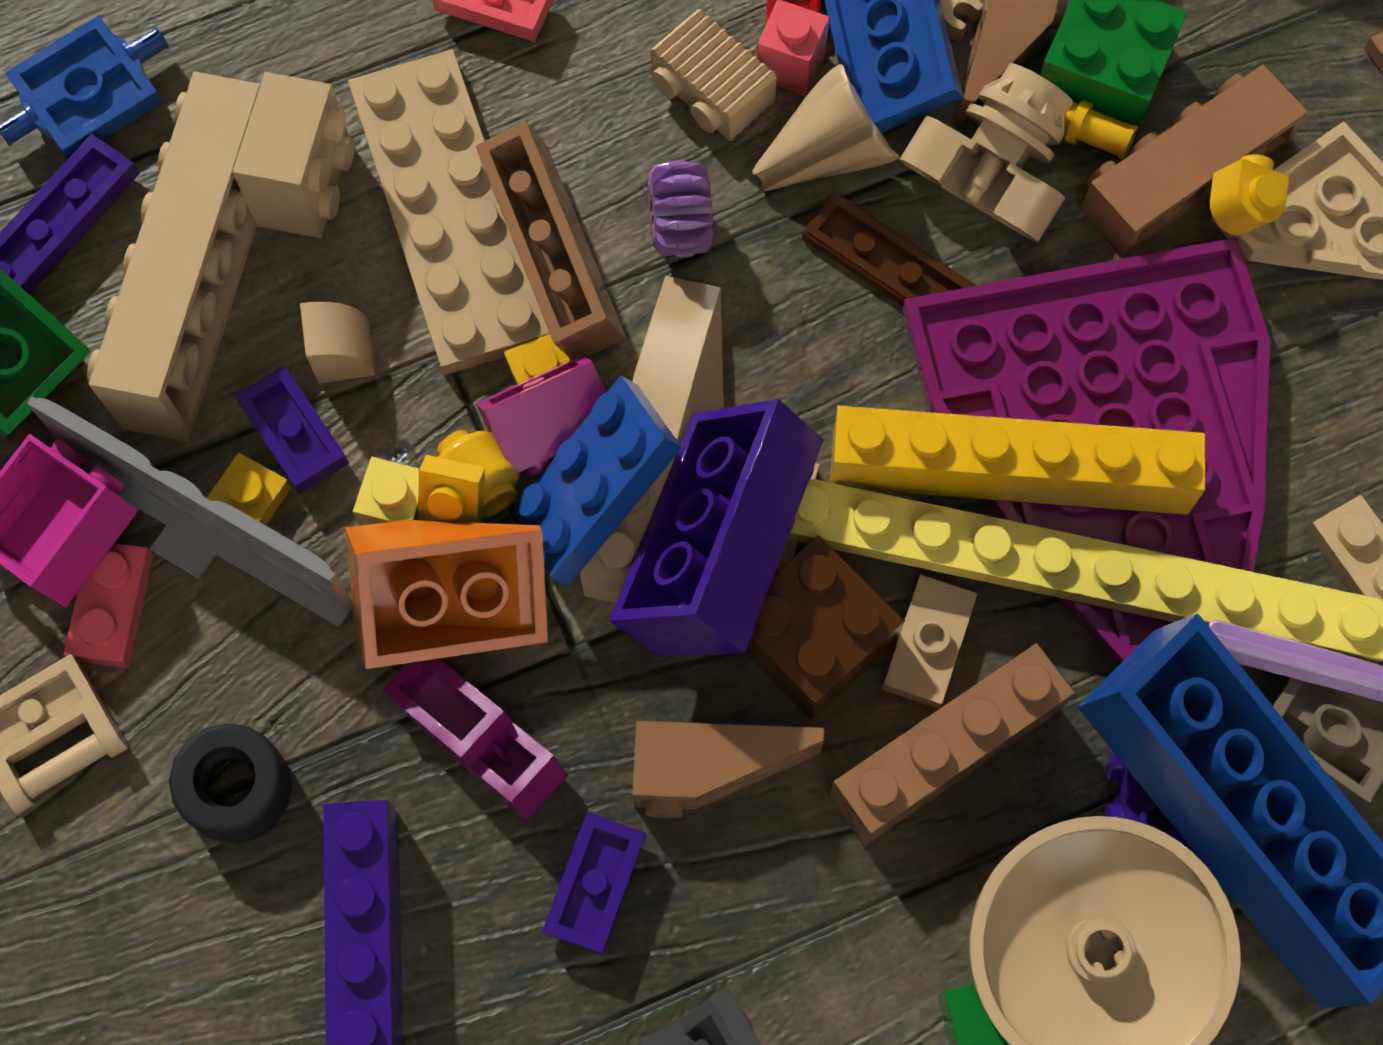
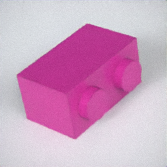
M580 355L476 403L488 432L492 433L505 459L515 468V474L522 471L524 477L539 474L546 469L554 459L560 445L575 433L591 413L597 399L606 391L593 361Z

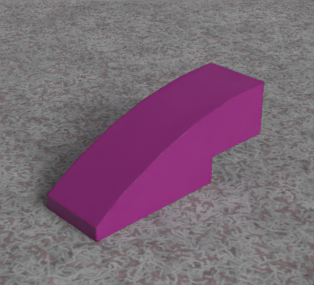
M440 659L407 663L381 690L435 742L526 822L569 776L553 754L514 724L500 707Z

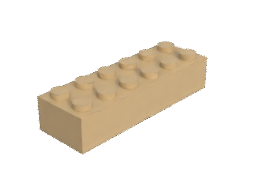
M193 71L187 92H181L178 96L175 106L176 125L170 142H164L159 152V176L153 192H148L143 199L141 207L142 226L136 244H130L126 250L123 262L125 277L119 295L113 296L108 303L105 316L107 330L101 348L94 350L87 368L88 385L124 430L189 442L257 227L232 171L260 87L259 83Z

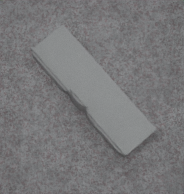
M33 396L28 400L26 404L56 439L58 438L88 459L81 468L83 471L89 474L95 465L99 466L126 485L119 496L143 513L165 525L163 531L150 547V551L197 579L201 578L215 556H218L338 628L341 626L352 609V601L337 575L332 572L329 565L320 557L235 507L222 501H211L205 498L202 492L187 479L170 471H159L139 451L62 406L44 398L36 399Z

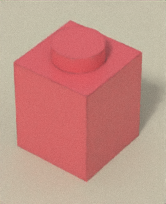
M782 0L776 1L757 44V57L759 61L765 63L767 68L773 70L777 76L776 87L805 97L808 95L826 53L829 16Z

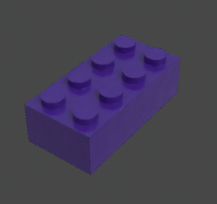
M779 399L693 413L680 444L682 449L676 455L609 621L657 657L744 654L754 634L755 624L768 589L774 580L775 570L788 535L794 526L798 508L808 481L814 472V465L824 439Z

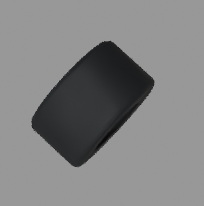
M229 723L205 728L187 740L174 758L169 778L172 803L184 821L214 841L235 844L256 839L273 828L288 807L292 789L289 766L269 739L249 726ZM230 761H241L249 765L253 771L255 782L247 798L232 807L216 804L210 797L208 790L210 779L216 770Z

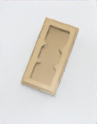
M920 574L882 690L940 709L978 593Z

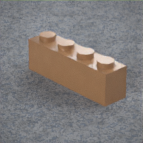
M1264 64L1245 77L1240 73L1235 74L1217 90L1212 100L1203 106L1198 102L1188 106L1176 117L1172 127L1159 135L1156 131H1153L1144 136L1132 148L1130 156L1117 165L1113 161H1109L1099 167L1087 181L1089 188L1081 210L1124 258L1209 199L1214 172L1238 161L1246 155L1269 157L1292 141L1308 111Z
M527 121L476 145L475 147L553 343L569 358L574 359L580 355L587 358L627 339L548 146Z
M1036 643L833 781L829 797L863 845L867 846L1063 710L1075 692Z

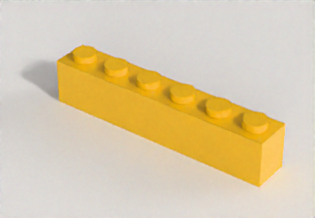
M837 406L833 429L830 483L868 491L1188 515L1205 491V433Z

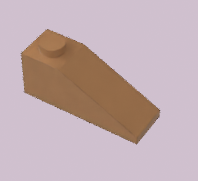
M1068 0L984 1L961 85L964 98L956 103L952 124L962 126L969 119L965 113L970 104L979 106L984 104L978 98L983 87L1001 78L1010 63L1021 66L1039 48L1049 28L1059 29Z
M636 721L632 793L634 807H646L645 814L650 817H682L683 809H698L820 754L824 741V728Z

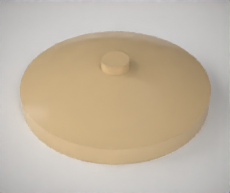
M1092 816L1066 820L1048 826L1022 841L1000 861L984 884L975 905L969 933L970 968L976 992L989 1020L1009 1045H1209L1219 1033L1229 1015L1239 984L1241 952L1238 929L1228 899L1216 878L1207 866L1178 840L1154 827L1124 818Z

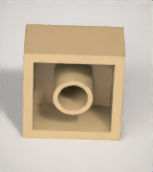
M264 72L232 171L257 227L322 239L327 219L334 220L340 203V189L337 186L342 170L348 171L352 165L355 143L354 139L348 136L345 127V111L339 108L332 84Z

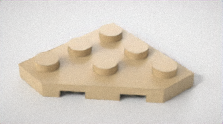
M1344 121L1274 169V171L1289 176L1285 210L1278 219L1243 235H1231L1223 231L1213 217L1211 219L1228 239L1238 238L1243 256L1247 261L1383 280V162Z

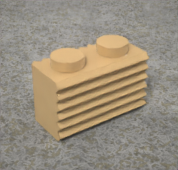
M697 9L651 49V77L656 87L666 97L673 99L678 96L690 106L692 117L708 133H713L717 130L728 141H733L737 134H741L745 127H749L750 123L756 120L759 114L764 113L767 107L772 106L775 101L777 76L774 71L769 70L765 63L759 61L758 57L752 56L751 52L744 49L741 43H737L733 36H729L725 29H721L719 24L713 22L710 16H706L702 9Z

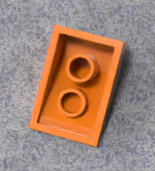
M400 520L345 528L355 640L366 669L548 642L543 535L539 525Z

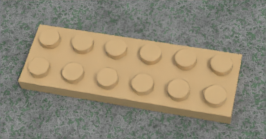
M453 49L349 79L348 83L443 375H449L505 357L504 351L550 334L475 147L485 140Z

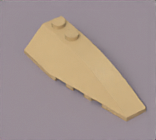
M665 276L632 382L639 386L679 444L682 442L693 413L724 408L721 287ZM674 459L581 570L580 578L584 596L613 603L617 602Z

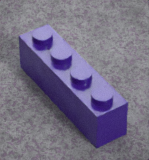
M388 800L323 804L326 1045H403L398 812Z

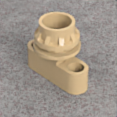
M1010 63L1001 78L986 84L981 90L978 98L984 103V106L970 104L965 111L966 115L980 126L972 140L930 116H925L899 161L917 174L1013 231L1038 243L1064 202L1065 197L1056 189L1024 171L1022 168L1029 157L1047 164L1051 162L1054 153L1046 145L1047 143L1058 145L1065 135L1064 116L1072 105L1073 100L1064 91L1040 75L1020 65Z

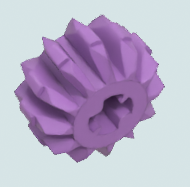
M685 160L668 161L667 164L654 165L649 173L648 181L649 218L653 246L661 256H676V258L693 257V254L707 253L712 244V224L714 220L708 171L699 162H687Z

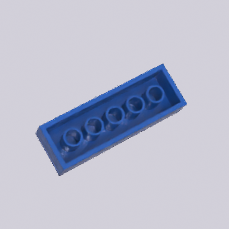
M1198 613L1154 630L1077 706L1078 709L1199 859L1207 866L1216 880L1319 1008L1371 1005L1383 991V842Z

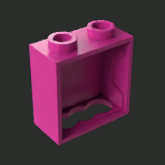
M29 433L0 471V564L27 585L66 608L139 509L119 496L126 485L108 472L95 465L88 474L81 469L88 459L57 438L50 448Z

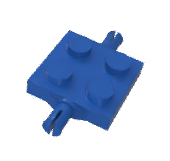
M98 15L5 72L19 93L21 105L24 109L0 124V134L7 144L11 146L12 143L38 128L41 133L53 139L67 160L91 134L100 140H104L162 103L158 92L146 78L142 63L164 49H168L167 41L158 28L155 27L149 33L128 44L122 38L114 35Z

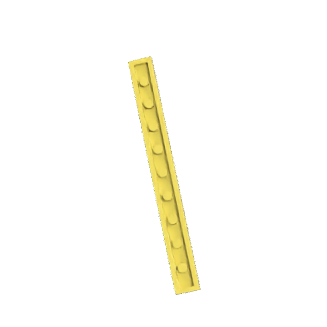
M810 478L795 517L794 526L787 540L809 544L819 535L832 549L1170 622H1176L1198 613L1207 625L1211 621L1219 620L1372 662L1380 663L1383 661V599Z

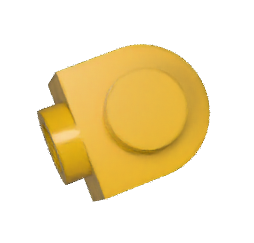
M1246 155L1213 173L1210 210L1215 222L1223 231L1231 235H1243L1275 221L1284 212L1289 176L1274 171V161L1271 158L1263 155Z

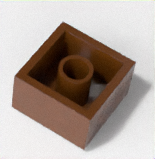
M817 535L775 573L774 580L768 589L755 624L754 634L748 643L745 653L812 721L898 641L904 620Z

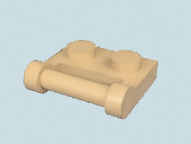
M72 654L0 695V792L10 808L18 815L35 805V797L108 754V756L114 758L129 749L124 736L109 715L80 661ZM88 721L94 734L24 776H19L14 767L15 763Z

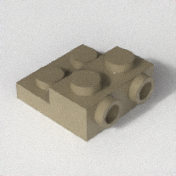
M1288 677L1271 705L1360 814L1370 804L1383 781V702Z

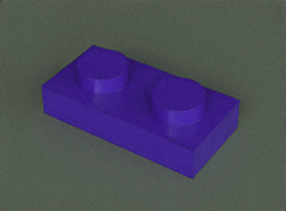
M286 366L235 396L239 405L299 495L349 464L346 455Z
M587 812L543 927V934L603 956L647 837L646 833Z

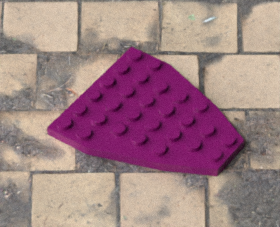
M1237 237L904 299L902 310L928 411L931 413L1205 433V491L1188 515L987 500L998 518L1253 572L1265 512L1270 337ZM1059 598L1117 666L1154 630L1174 623Z

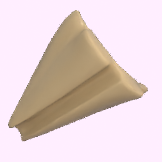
M839 64L824 75L808 93L757 162L752 173L760 178L763 190L770 191L814 179L881 166L899 159V156L890 148L888 142L870 118L859 95L848 79L845 67Z

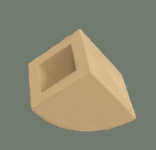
M334 302L300 303L306 358L319 384L376 375L370 325L363 312L352 306Z

